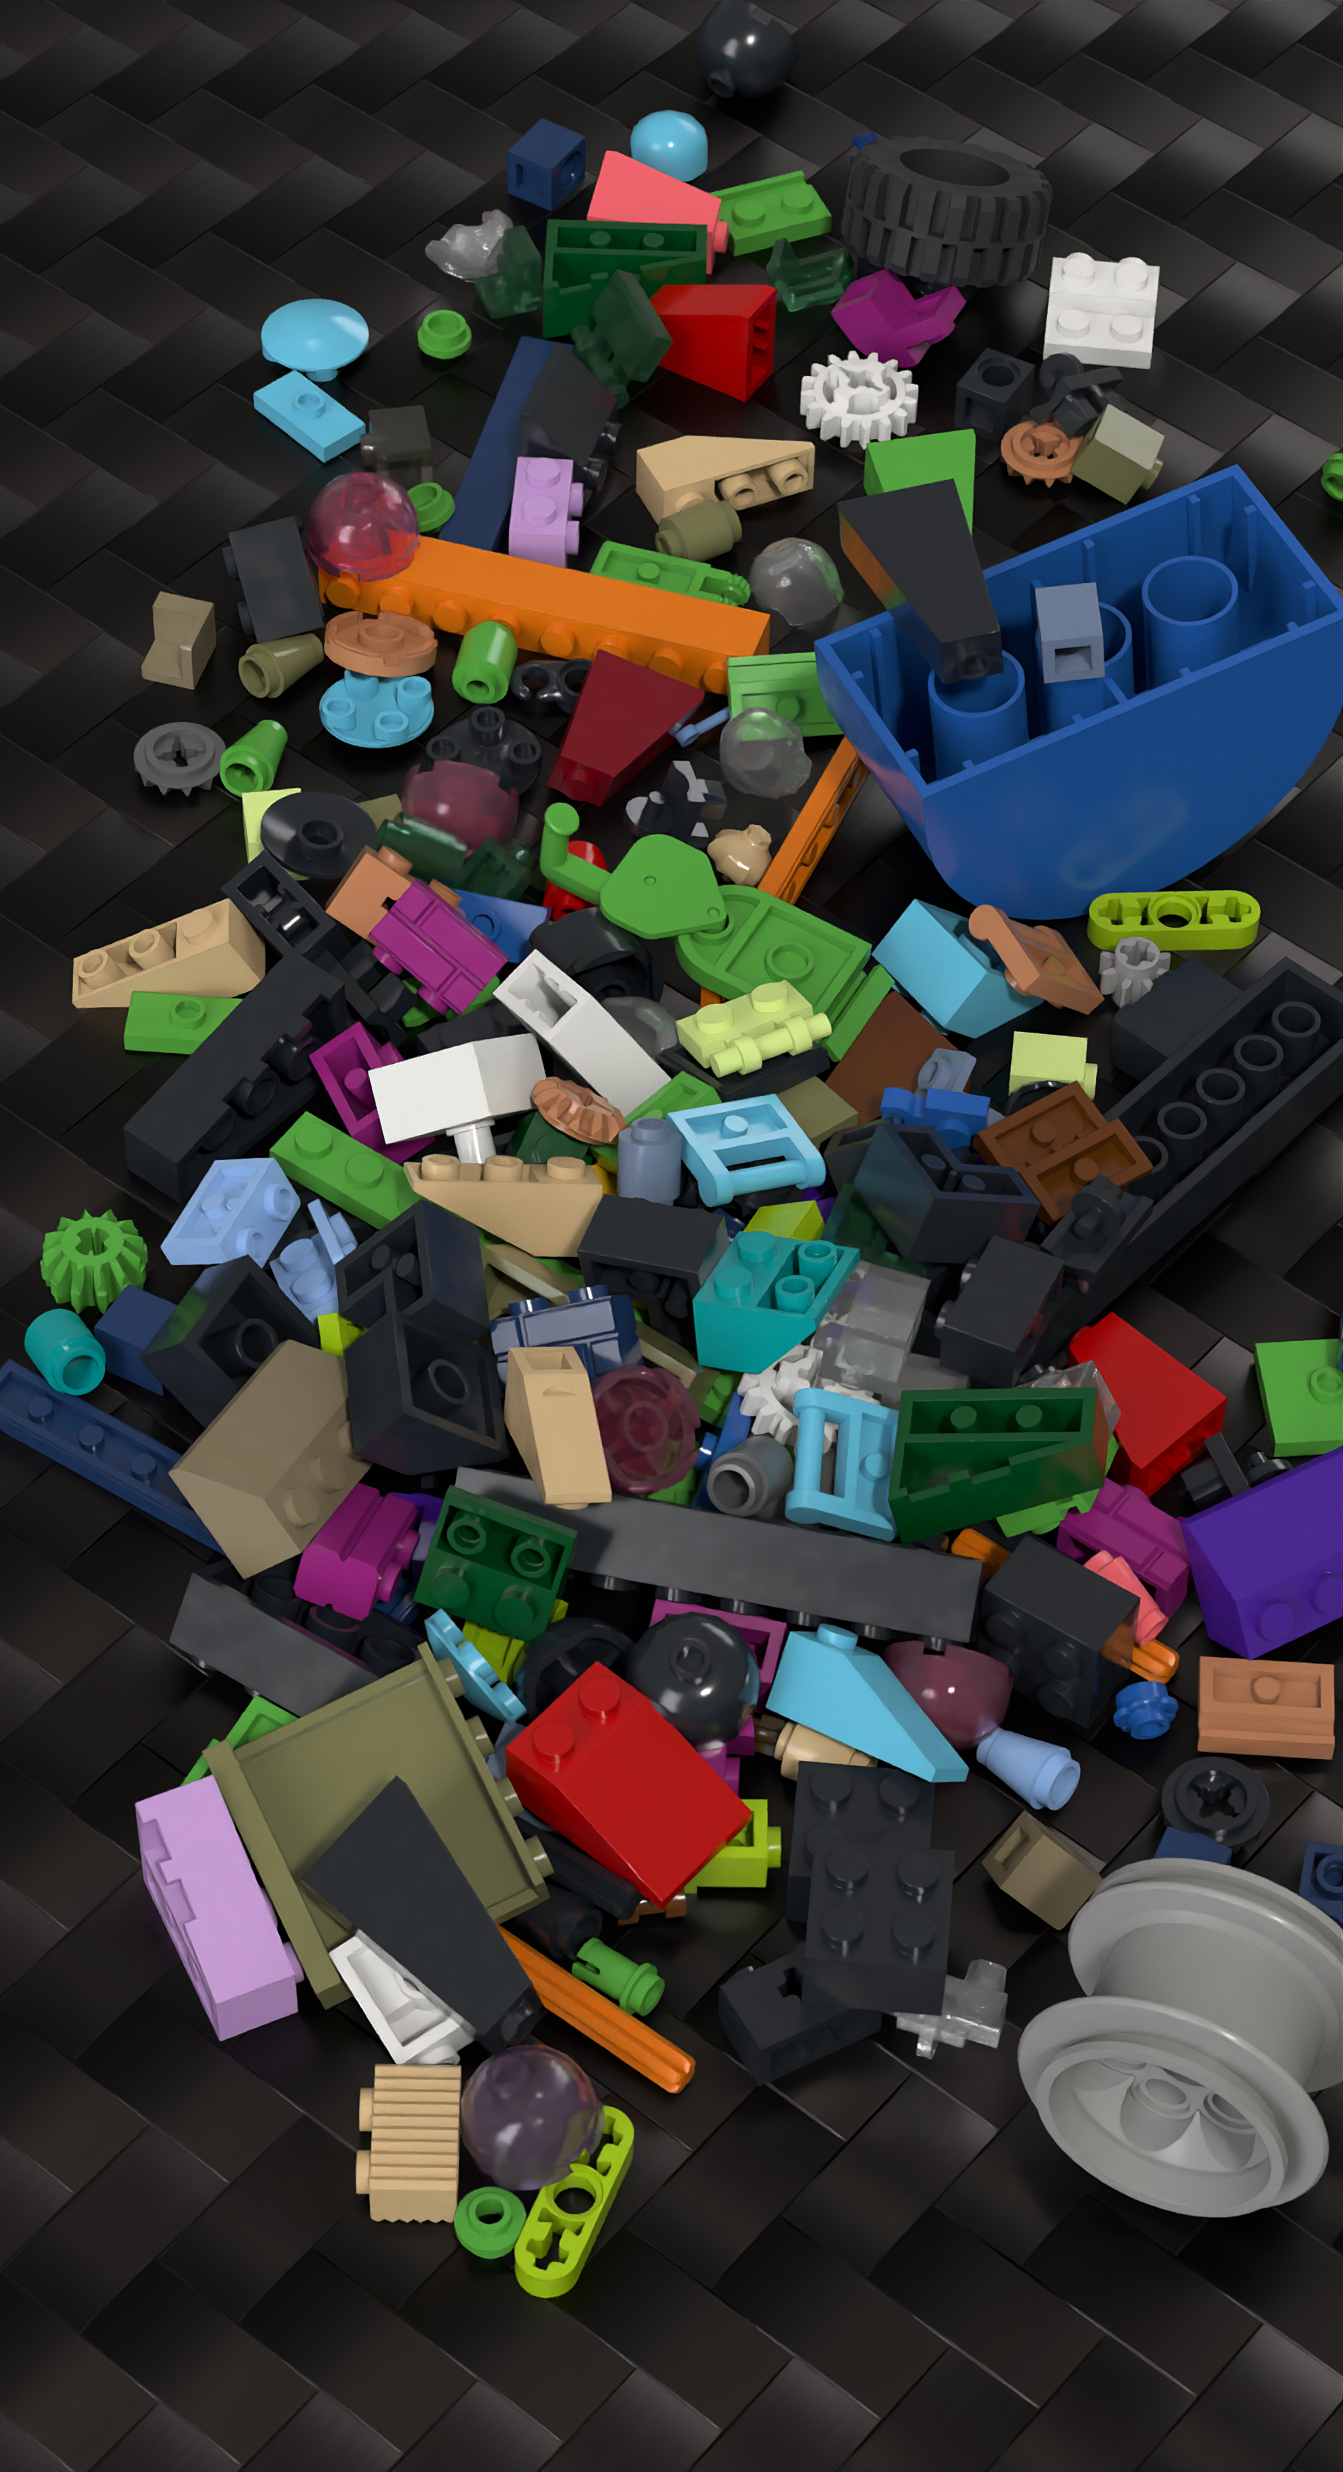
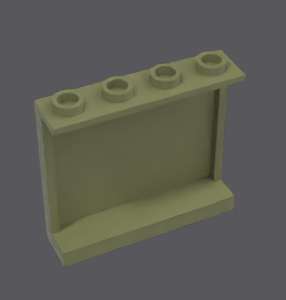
M427 1642L417 1646L422 1659L233 1750L228 1740L225 1739L202 1751L309 1981L325 2010L354 1996L328 1954L353 1938L354 1935L313 1900L300 1878L396 1775L407 1783L496 1926L551 1898L543 1878L554 1873L551 1863L537 1835L524 1841L513 1819L525 1812L507 1775L494 1780L484 1760L485 1757L495 1753L492 1743L478 1715L465 1721L455 1701L456 1698L466 1694V1691L449 1656L436 1662Z

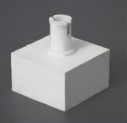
M535 1032L473 1041L368 1071L386 1144L447 1134V1137L454 1136L460 1163H485L487 1157L497 1156L490 1127L495 1125L496 1120L538 1109L539 1107L535 1104L531 1095L538 1081L546 1079Z

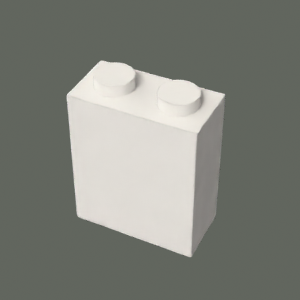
M536 949L493 992L498 1000L531 1033L535 1032L537 1040L574 1078L586 1088H590L596 1095L607 1098L609 1105L620 1110L623 1119L672 1080L593 996Z

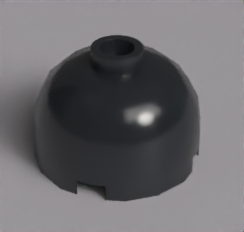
M718 0L712 10L708 12L697 32L696 58L703 74L707 77L706 82L716 94L725 98L735 96L740 99H761L773 93L790 76L796 61L800 57V51L794 38L782 24L772 17L768 25H766L760 19L753 16L758 8L741 0Z
M693 1611L667 1616L646 1629L631 1650L624 1679L625 1682L649 1698L655 1710L668 1723L672 1724L697 1752L718 1749L742 1734L750 1722V1716L756 1709L761 1691V1678L756 1654L740 1631L718 1616Z
M588 1616L563 1618L549 1624L543 1633L523 1646L514 1667L513 1694L527 1709L526 1713L521 1716L525 1724L529 1726L596 1661L624 1680L629 1656L636 1644L617 1627Z

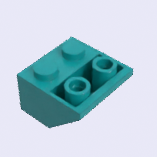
M739 1231L692 1301L698 1364L713 1368L761 1374L818 1328L859 1263L860 1249L837 1246L824 1240L803 1241L776 1237L763 1231Z

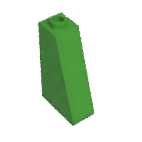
M966 429L866 443L864 487L867 495L954 478L972 536L976 441L974 430Z

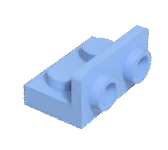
M274 1157L215 1160L160 1248L171 1265L222 1264L249 1254L262 1268L298 1211L301 1204L300 1199Z
M317 1199L309 1203L308 1208L319 1233L311 1237V1239H300L291 1243L282 1251L280 1257L269 1262L279 1288L319 1330L318 1315L339 1312L334 1264L357 1248L358 1243L342 1214L338 1212L329 1217L320 1200Z

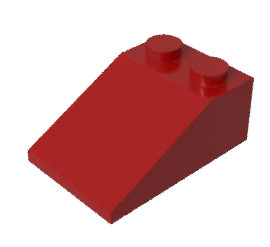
M598 1661L587 1669L505 1748L506 1775L521 1804L606 1868L632 1882L638 1892L661 1909L752 1820L753 1812L681 1733L656 1711L649 1698Z

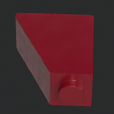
M598 648L583 680L546 786L563 792L571 799L586 801L599 807L602 806L676 741V734L691 724L703 700L705 691Z

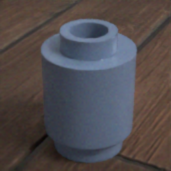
M639 1118L632 1121L630 1128L619 1132L617 1194L619 1196L627 1198L638 1197L650 1202L671 1206L674 1204V1199L679 1197L682 1135L678 1131L669 1128L670 1124L668 1121L659 1118Z

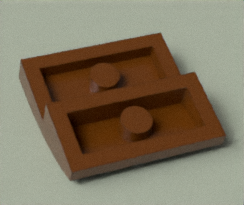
M1077 1080L983 1129L976 1134L972 1142L973 1147L987 1165L1013 1167L1041 1204L1036 1216L1051 1227L1059 1223L1072 1207L1071 1202L1077 1192L1084 1186L1090 1185L1099 1173L1108 1177L1122 1189L1150 1174L1154 1168L1120 1119L1117 1118L1107 1123Z

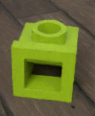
M741 1799L753 1812L752 1820L684 1887L685 1893L697 1894V1886L766 1887L767 1868H780L781 1829L780 1827L768 1826L767 1800Z

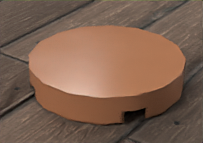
M359 610L337 615L326 624L324 653L332 662L348 670L372 676L403 677L425 672L435 664L437 640L433 639L434 632L426 624L413 617L384 611L378 612L377 619H363L364 612Z

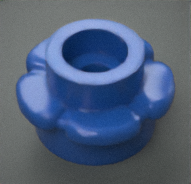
M1145 1681L1124 1688L1116 1695L1115 1704L1117 1711L1113 1716V1721L1124 1732L1130 1731L1131 1736L1135 1739L1155 1738L1164 1734L1170 1728V1722L1175 1718V1712L1178 1710V1703L1176 1699L1169 1697L1167 1687L1161 1682Z

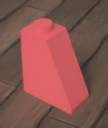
M606 150L588 211L587 221L708 224L706 274H711L716 254L726 253L729 238V222L721 221V199L619 152Z

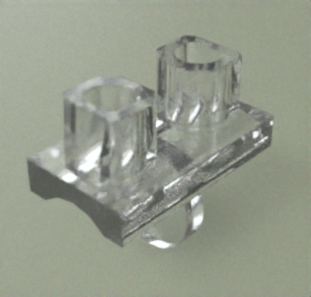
M979 1959L971 1961L964 1980L946 1975L942 2016L882 2012L898 2017L897 2028L920 2035L916 2054L928 2059H932L939 2041L964 2048L966 2040L969 2039L997 2048L1004 2030L1008 1994L1004 1993L1007 1970L1002 1965Z

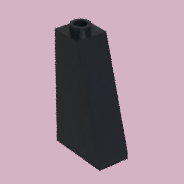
M954 478L837 502L843 552L944 685L1003 673L1001 630Z
M396 1775L300 1879L313 1900L491 2054L497 2057L507 2044L515 2046L529 2035L538 2021L539 2013L537 2011L544 2004L532 1981L407 1783Z

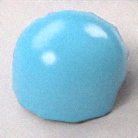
M664 110L644 117L634 126L630 137L632 159L682 182L691 181L705 172L708 165L707 136L704 127L691 115L673 110Z

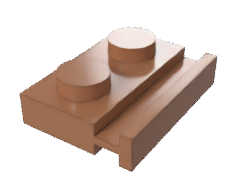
M1200 1656L1198 1666V1751L1332 1760L1335 1747L1333 1731L1335 1720L1334 1665L1267 1660L1249 1661L1248 1659Z

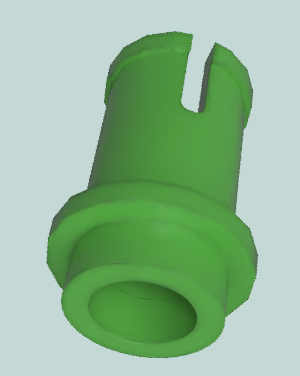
M595 1937L589 1939L578 1952L577 1956L587 1961V1964L583 1965L578 1961L574 1962L572 1975L617 2000L619 2007L630 2015L636 2012L641 2016H645L658 2003L663 1993L665 1982L657 1976V1968L654 1965L645 1963L640 1966L603 1944V1941Z

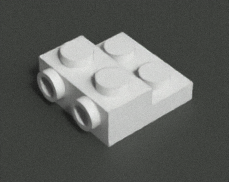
M1073 253L1066 258L1053 257L1043 360L1052 354L1066 352L1073 354L1081 363L1150 369L1159 267L1147 266L1144 261L1134 257L1125 258L1119 263L1094 261L1089 255L1084 253Z
M354 1936L328 1953L396 2064H458L460 2057L457 2051L475 2039L357 1937Z

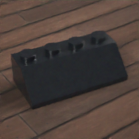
M228 1557L192 1572L169 1639L171 1644L189 1653L191 1660L198 1666L212 1671H221L244 1684L245 1691L251 1696L255 1697V1695H258L268 1702H275L298 1715V1718L422 1659L417 1646L424 1642H427L435 1658L428 1636L376 1607L372 1609L368 1618L365 1617L362 1621L333 1611L332 1604L330 1603L322 1607L296 1597L293 1588L300 1565L290 1559L284 1560L246 1579H243Z

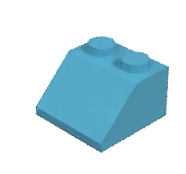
M914 899L872 953V956L887 970L888 974L895 981L892 988L909 999L914 997L923 1007L920 1014L936 1030L946 1036L951 1031L975 1039L1042 1004L1045 1000L1035 995L1025 997L1010 985L1004 976V970L1007 966L991 943L976 939L971 935L968 918L918 899Z

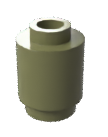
M709 499L662 518L659 523V532L655 535V543L659 553L703 563L729 552L733 544L741 540L742 529L738 515L729 502L726 500L715 502Z

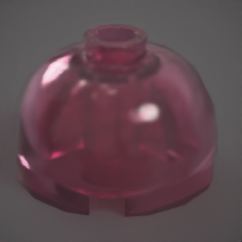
M354 472L341 475L328 482L311 504L307 531L308 549L314 562L320 568L340 578V570L348 573H358L359 582H373L393 577L411 565L414 560V550L420 545V520L417 508L406 489L391 477L376 472Z
M435 761L432 772L418 774L420 764L413 766L405 776L400 802L402 812L407 822L413 827L419 840L420 853L429 857V861L433 865L446 870H458L463 865H474L492 858L507 842L515 825L520 804L516 789L512 786L510 795H508L498 787L500 776L471 764Z
M626 1363L589 1382L612 1493L625 1496L652 1495L684 1480L697 1462L700 1449L693 1450L695 1444L694 1429L701 1427L699 1411L688 1389L671 1372L660 1367L649 1369L645 1366H637L639 1363Z
M921 1641L898 1642L884 1648L882 1660L955 1751H966L975 1748L990 1738L1002 1726L1009 1708L1014 1684V1676L1008 1678L1010 1669L1005 1664L987 1655L947 1644L944 1656L922 1655L925 1642Z

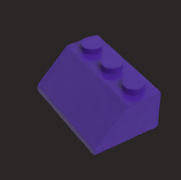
M1343 1446L1180 1521L1208 1638L1250 1661L1343 1616Z

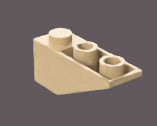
M706 436L680 437L637 450L636 492L658 526L662 518L709 499L715 502L726 500L735 511H739L813 489L815 446L812 442Z
M227 898L74 958L72 1003L77 1008L129 1007L132 991L232 998L251 991L265 977V940L234 903Z
M435 1154L424 1156L422 1162H404V1173L414 1192L533 1256L578 1257L577 1249L602 1198L603 1184L592 1166L585 1165L583 1160L574 1157H552L548 1159L547 1164H523V1161L516 1157L497 1155L487 1157L485 1163H460V1160L456 1157Z
M574 1347L509 1348L503 1419L544 1503L553 1504L563 1509L577 1510L587 1507L590 1503L611 1502L612 1491L588 1373Z

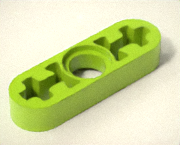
M1235 890L1107 893L1097 897L1090 905L1087 935L1095 946L1110 952H1115L1120 938L1126 939L1129 937L1151 939L1160 951L1241 949L1250 945L1257 937L1260 906L1249 894ZM1175 914L1185 918L1189 924L1180 928H1171L1163 925L1158 919L1164 915ZM1201 917H1206L1205 924H1200ZM1229 917L1235 918L1236 923L1230 922ZM1142 918H1147L1146 925H1141ZM1111 920H1118L1119 925H1113Z
M593 2106L579 2113L569 2128L515 2245L516 2278L521 2287L534 2296L542 2298L560 2296L568 2292L578 2280L633 2159L634 2129L630 2119L622 2111L610 2106ZM602 2133L610 2134L613 2136V2144H606L603 2147L597 2160L596 2171L592 2167L587 2166L590 2161V2141H598ZM571 2187H578L590 2192L595 2199V2203L584 2213L568 2214L560 2210L554 2200L561 2191ZM554 2231L562 2236L559 2243V2262H551L547 2270L538 2269L536 2267V2258H543L547 2254L552 2243Z

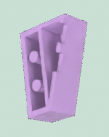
M214 1775L135 1803L144 1882L219 2040L223 2041L298 2012L296 1983L304 1981L300 1959L293 1944L290 1941L282 1943L276 1929L278 1921L272 1901L265 1888H260L257 1883L243 1841L237 1834Z

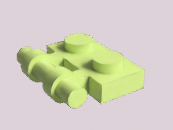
M787 980L778 983L762 984L756 987L752 993L723 1004L707 1005L696 1014L676 1021L679 1042L704 1068L711 1066L718 1078L736 1071L742 1075L762 1068V1061L785 1052H789L792 1056L812 1049V1042L832 1034L831 1024L826 1014L821 1012L814 1015L812 1005Z

